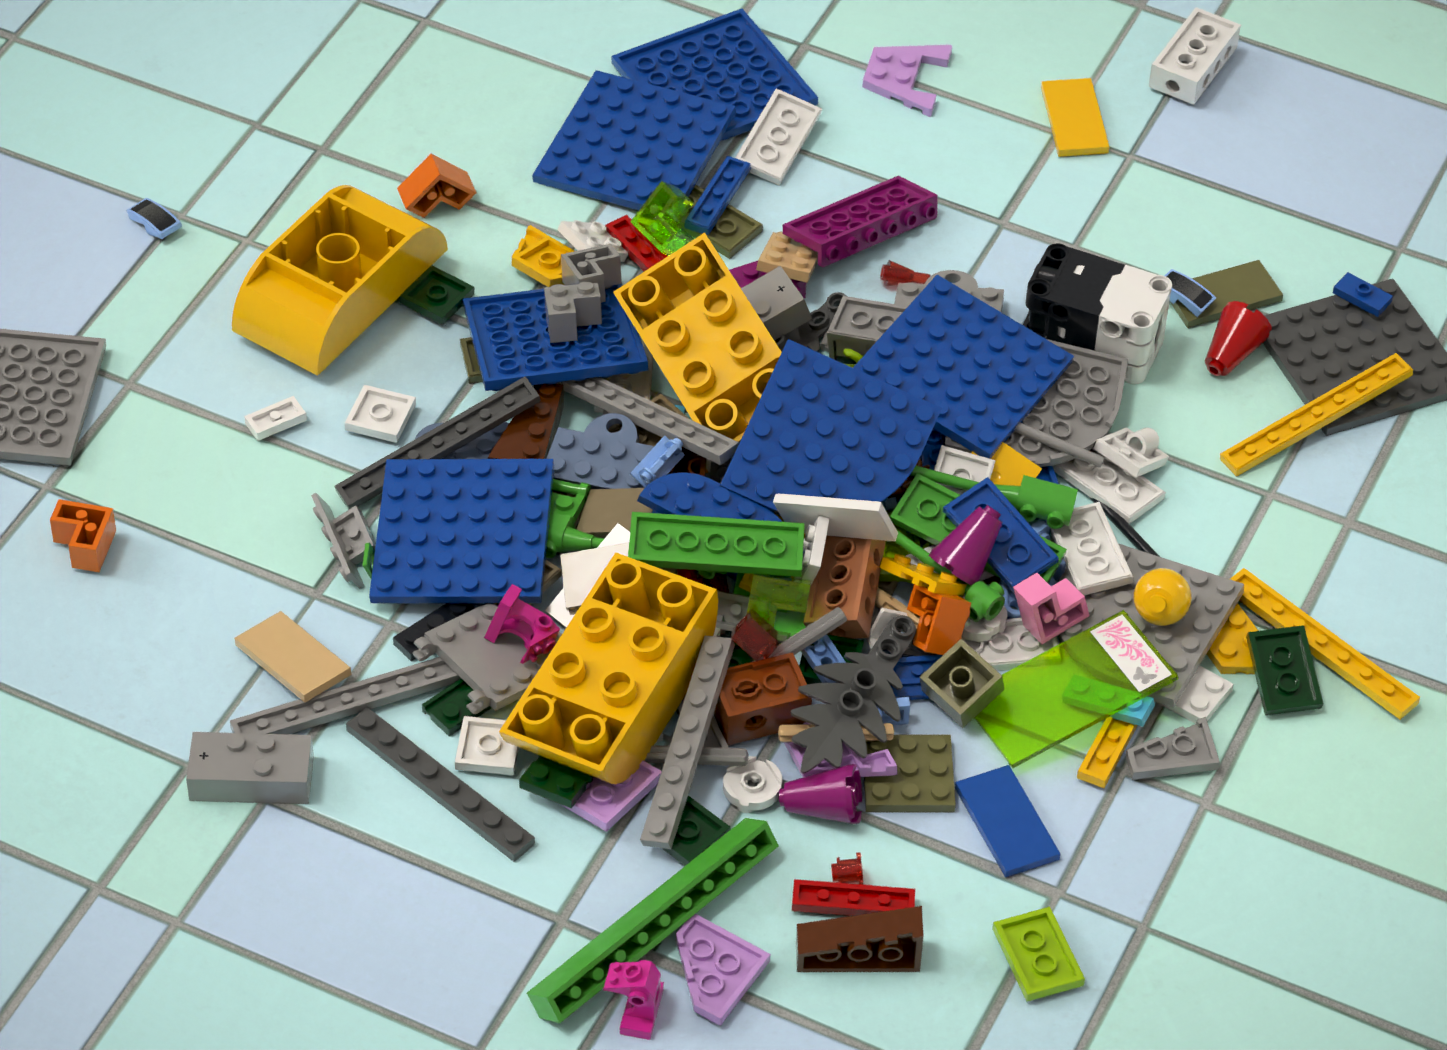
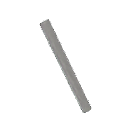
M1021 422L1014 430L1018 434L1100 468L1105 458Z

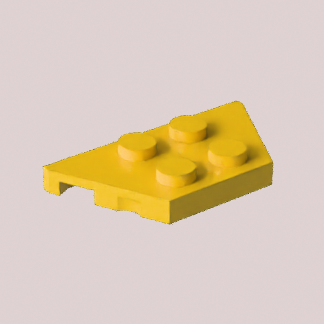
M530 225L526 229L525 238H521L518 249L515 250L512 256L511 266L547 287L556 284L564 285L562 282L561 254L574 252V250Z
M1238 603L1206 654L1221 674H1236L1239 672L1255 674L1246 636L1248 632L1259 630Z

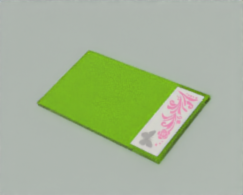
M1122 610L1002 674L1004 691L974 719L1007 760L1008 764L1015 768L1175 682L1179 677L1177 672L1172 669L1128 616V613Z

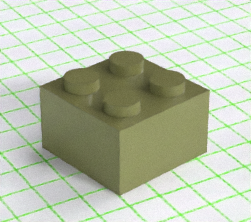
M962 639L919 677L922 691L962 728L1004 691L1003 676Z

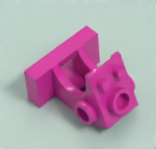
M512 584L500 601L484 638L495 643L500 634L513 633L524 640V646L527 649L520 663L523 664L529 660L535 662L538 659L537 655L541 653L547 654L553 649L560 628L549 615L518 599L522 589Z
M648 960L610 963L603 990L620 993L628 997L620 1025V1034L650 1040L664 990V982H661V973L656 968V965Z

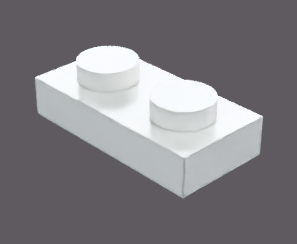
M294 396L244 416L246 426L257 441L307 421L306 412Z

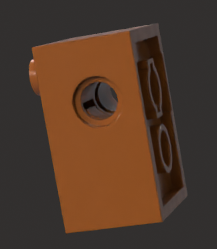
M793 652L727 669L713 714L727 745L777 734L780 725L805 723V721L790 714L792 709L812 705L811 697L798 692L799 686L807 685Z

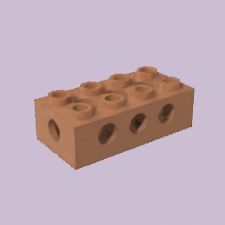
M826 535L821 567L809 589L803 621L806 627L839 607L846 615L847 621L827 635L852 639L869 638L881 571L879 567L884 555L885 540Z

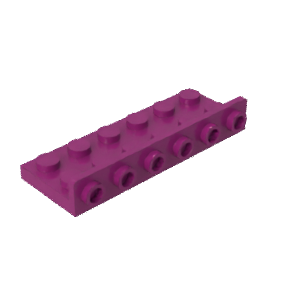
M898 175L783 224V234L795 242H799L818 252V265L823 268L936 219L938 195Z

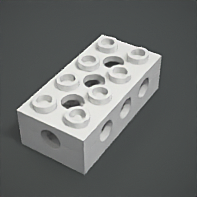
M1195 7L1152 63L1149 87L1194 105L1236 50L1241 24Z

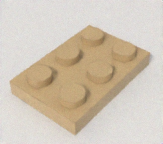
M773 232L758 260L756 270L769 273L781 266L790 279L808 283L818 263V252L799 242H795L790 237L784 235L783 232Z

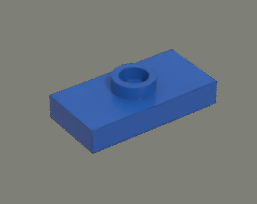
M1349 272L1339 280L1332 292L1377 317L1392 303L1393 295Z

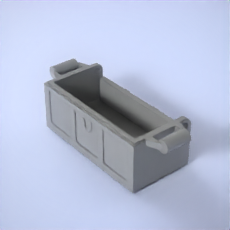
M843 296L830 327L820 343V349L828 352L829 357L837 360L838 356L846 357L843 353L846 348L852 349L864 356L908 306Z

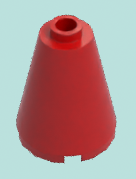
M1228 302L1222 310L1205 358L1208 371L1215 376L1228 375L1268 339L1269 333L1272 330L1268 319L1257 309L1254 312L1246 309L1248 304L1244 302Z

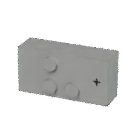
M781 266L741 288L774 340L812 319L805 299Z
M193 732L186 777L189 801L309 804L314 760L312 735Z

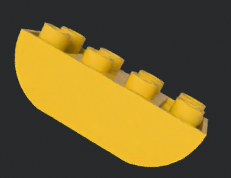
M351 185L335 187L319 199L263 251L254 262L240 287L232 315V331L318 376L448 250L446 238L439 229Z
M703 233L613 293L691 419L740 443L782 351L707 235Z
M615 552L499 730L502 739L509 744L611 784H619L627 780L639 769L640 763L646 759L647 753L650 752L651 747L656 743L687 693L704 636L714 635L718 613L717 589Z

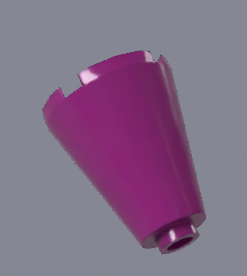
M988 505L984 509L979 506L937 544L928 556L969 585L980 581L1003 523L999 520L1001 514Z
M849 764L838 769L835 768L785 782L784 788L779 789L780 806H785L786 812L848 824H859L862 811H856L859 802H862V783L859 770H855L857 765Z

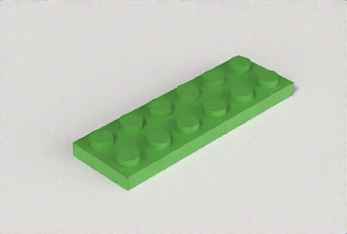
M917 473L890 515V519L893 524L937 545L956 528L943 512V507L959 497L960 494ZM1040 536L1059 557L1058 563L1040 574L1049 583L1065 557L1067 549ZM986 563L984 570L1000 578L993 568Z
M632 512L628 557L658 568L801 577L805 523Z

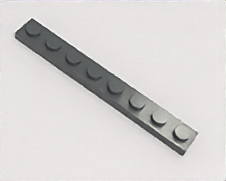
M525 376L334 486L335 490L348 510L355 505L358 507L382 493L387 459H441L541 401L540 396Z
M368 707L346 723L347 732L513 862L535 845V837Z

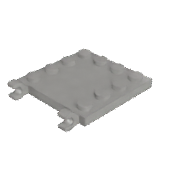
M485 603L425 632L424 637L414 641V644L419 649L415 650L413 655L419 661H424L436 653L473 689L468 694V697L473 702L466 706L473 714L481 712L488 706L497 711L520 699L550 654V652L547 654L541 653L537 655L538 659L535 662L529 660L521 664L520 661L527 651L522 638L513 633H502L498 636L495 643L485 639L484 636L499 603ZM560 632L555 639L556 643L562 635Z

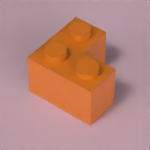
M430 154L397 188L405 208L423 218L441 201L460 210L477 193L468 172L433 154Z
M58 499L50 518L53 542L68 545L72 568L100 572L116 533L113 508Z
M914 584L907 610L920 616V620L912 644L925 652L944 655L962 639L961 636L965 623L970 616L971 602L958 595L932 593L928 591L927 587Z

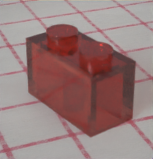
M751 609L732 629L731 639L757 662L761 657L767 659L777 648L776 644L778 643V631L756 611Z

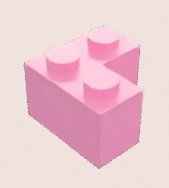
M1035 573L1013 587L1023 626L1041 644L1046 643L1090 616L1085 596L1067 578L1050 586L1038 573Z

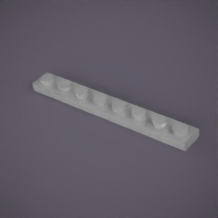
M601 377L586 378L582 381H561L564 385V391L610 413L624 415L635 425L660 437L666 436L669 440L678 438L683 442L682 447L719 465L733 457L739 445V442Z
M704 636L640 838L643 846L672 848L734 650L735 643L732 638Z
M440 657L322 692L306 703L299 699L230 720V727L233 733L292 734L360 713L366 707L369 709L377 708L452 685L461 677Z

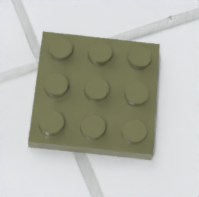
M894 735L893 740L886 741L885 743L881 741H866L867 754L888 749L897 765V775L864 777L866 812H955L951 735Z

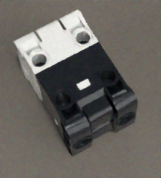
M1060 243L1051 244L1047 247L1040 262L1036 265L1033 275L1028 282L1025 304L1029 312L1023 326L1048 340L1127 358L1125 381L1129 384H1140L1145 380L1164 341L1172 282L1168 277L1153 274L1070 248Z

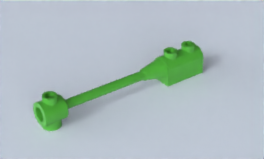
M915 466L910 475L915 477L918 473L936 483L966 491L979 483L920 466ZM1023 475L1020 486L994 484L1027 522L1039 518L1047 520V525L1053 529H1059L1063 525L1069 526L1078 489Z
M550 513L546 557L553 558L557 552L568 553L594 549L605 538H597L594 535L575 529L571 515ZM697 570L699 574L706 579L714 578L716 573H727L718 571Z
M897 530L898 535L896 541H894L924 564L933 566L936 573L941 574V571L951 573L946 567H942L929 557L930 553ZM957 578L958 582L967 585L964 599L971 602L969 618L972 621L978 622L982 618L989 621L1000 613L1005 603V598L1003 597L1005 592L997 582H992L989 586L983 581L969 585L960 578Z

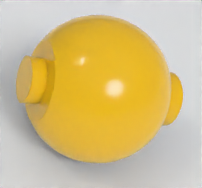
M1158 568L1145 573L1139 579L1134 589L1133 598L1135 608L1144 620L1154 625L1167 626L1178 622L1186 615L1191 605L1192 596L1190 586L1181 574L1168 568Z

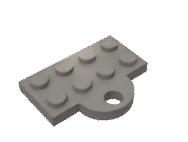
M946 270L931 275L925 284L898 283L894 302L896 305L909 306L936 275H939L949 282H956L953 284L1002 313L1004 289L978 288L977 281L971 275L962 271Z

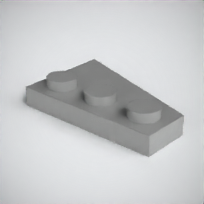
M1206 717L1198 719L1196 724L1190 727H1179L1171 735L1163 738L1155 737L1126 751V760L1132 780L1219 770L1220 761Z

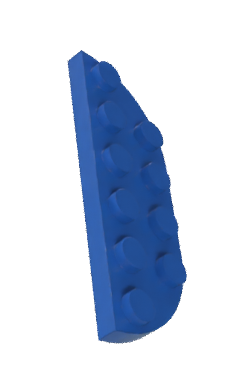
M672 473L659 477L643 489L637 500L660 514L782 522L777 515L767 508L721 487L720 483L710 478L694 473ZM780 576V577H782L783 579L789 581V579H790L791 576Z

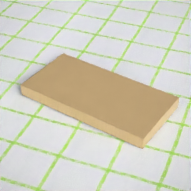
M282 611L234 638L235 645L305 703L352 675L351 667Z

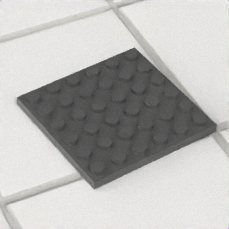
M1393 278L1372 284L1393 295L1392 303L1378 317L1337 295L1264 315L1271 324L1272 330L1269 333L1268 339L1263 342V345L1305 405L1395 353L1413 369V376L1322 427L1321 429L1326 436L1447 400V352Z

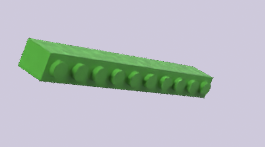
M750 818L743 819L529 990L527 995L539 1018L556 1023L564 1021L604 988L610 963L638 961L779 847L767 821Z

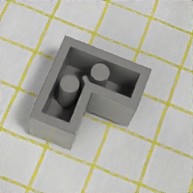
M612 244L561 254L562 282L564 285H576L581 282L598 283L602 303L606 302L605 289L613 285L622 284L620 255Z
M581 282L576 285L556 284L551 287H544L545 312L550 343L578 341L577 326L602 324L601 297L598 283Z

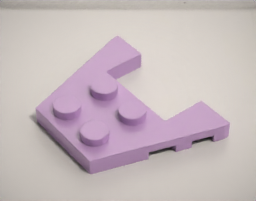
M952 45L874 47L863 78L862 87L888 99L892 97L904 102V106L910 109L913 106L923 110L922 114L931 117L937 94L913 90L921 63L947 67L952 53Z
M784 742L800 772L806 748L793 742ZM842 742L843 753L840 767L856 764L855 770H859L860 777L897 775V765L888 749L867 754L866 758H861ZM823 760L811 771L805 774L800 772L802 777L835 769V767L826 760Z

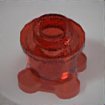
M861 852L856 853L857 858L840 860V857H837V863L831 864L833 882L839 881V883H859L864 885Z

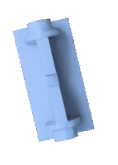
M664 436L630 474L644 488L657 478L667 475L685 455L681 448L683 442L678 438L669 440Z

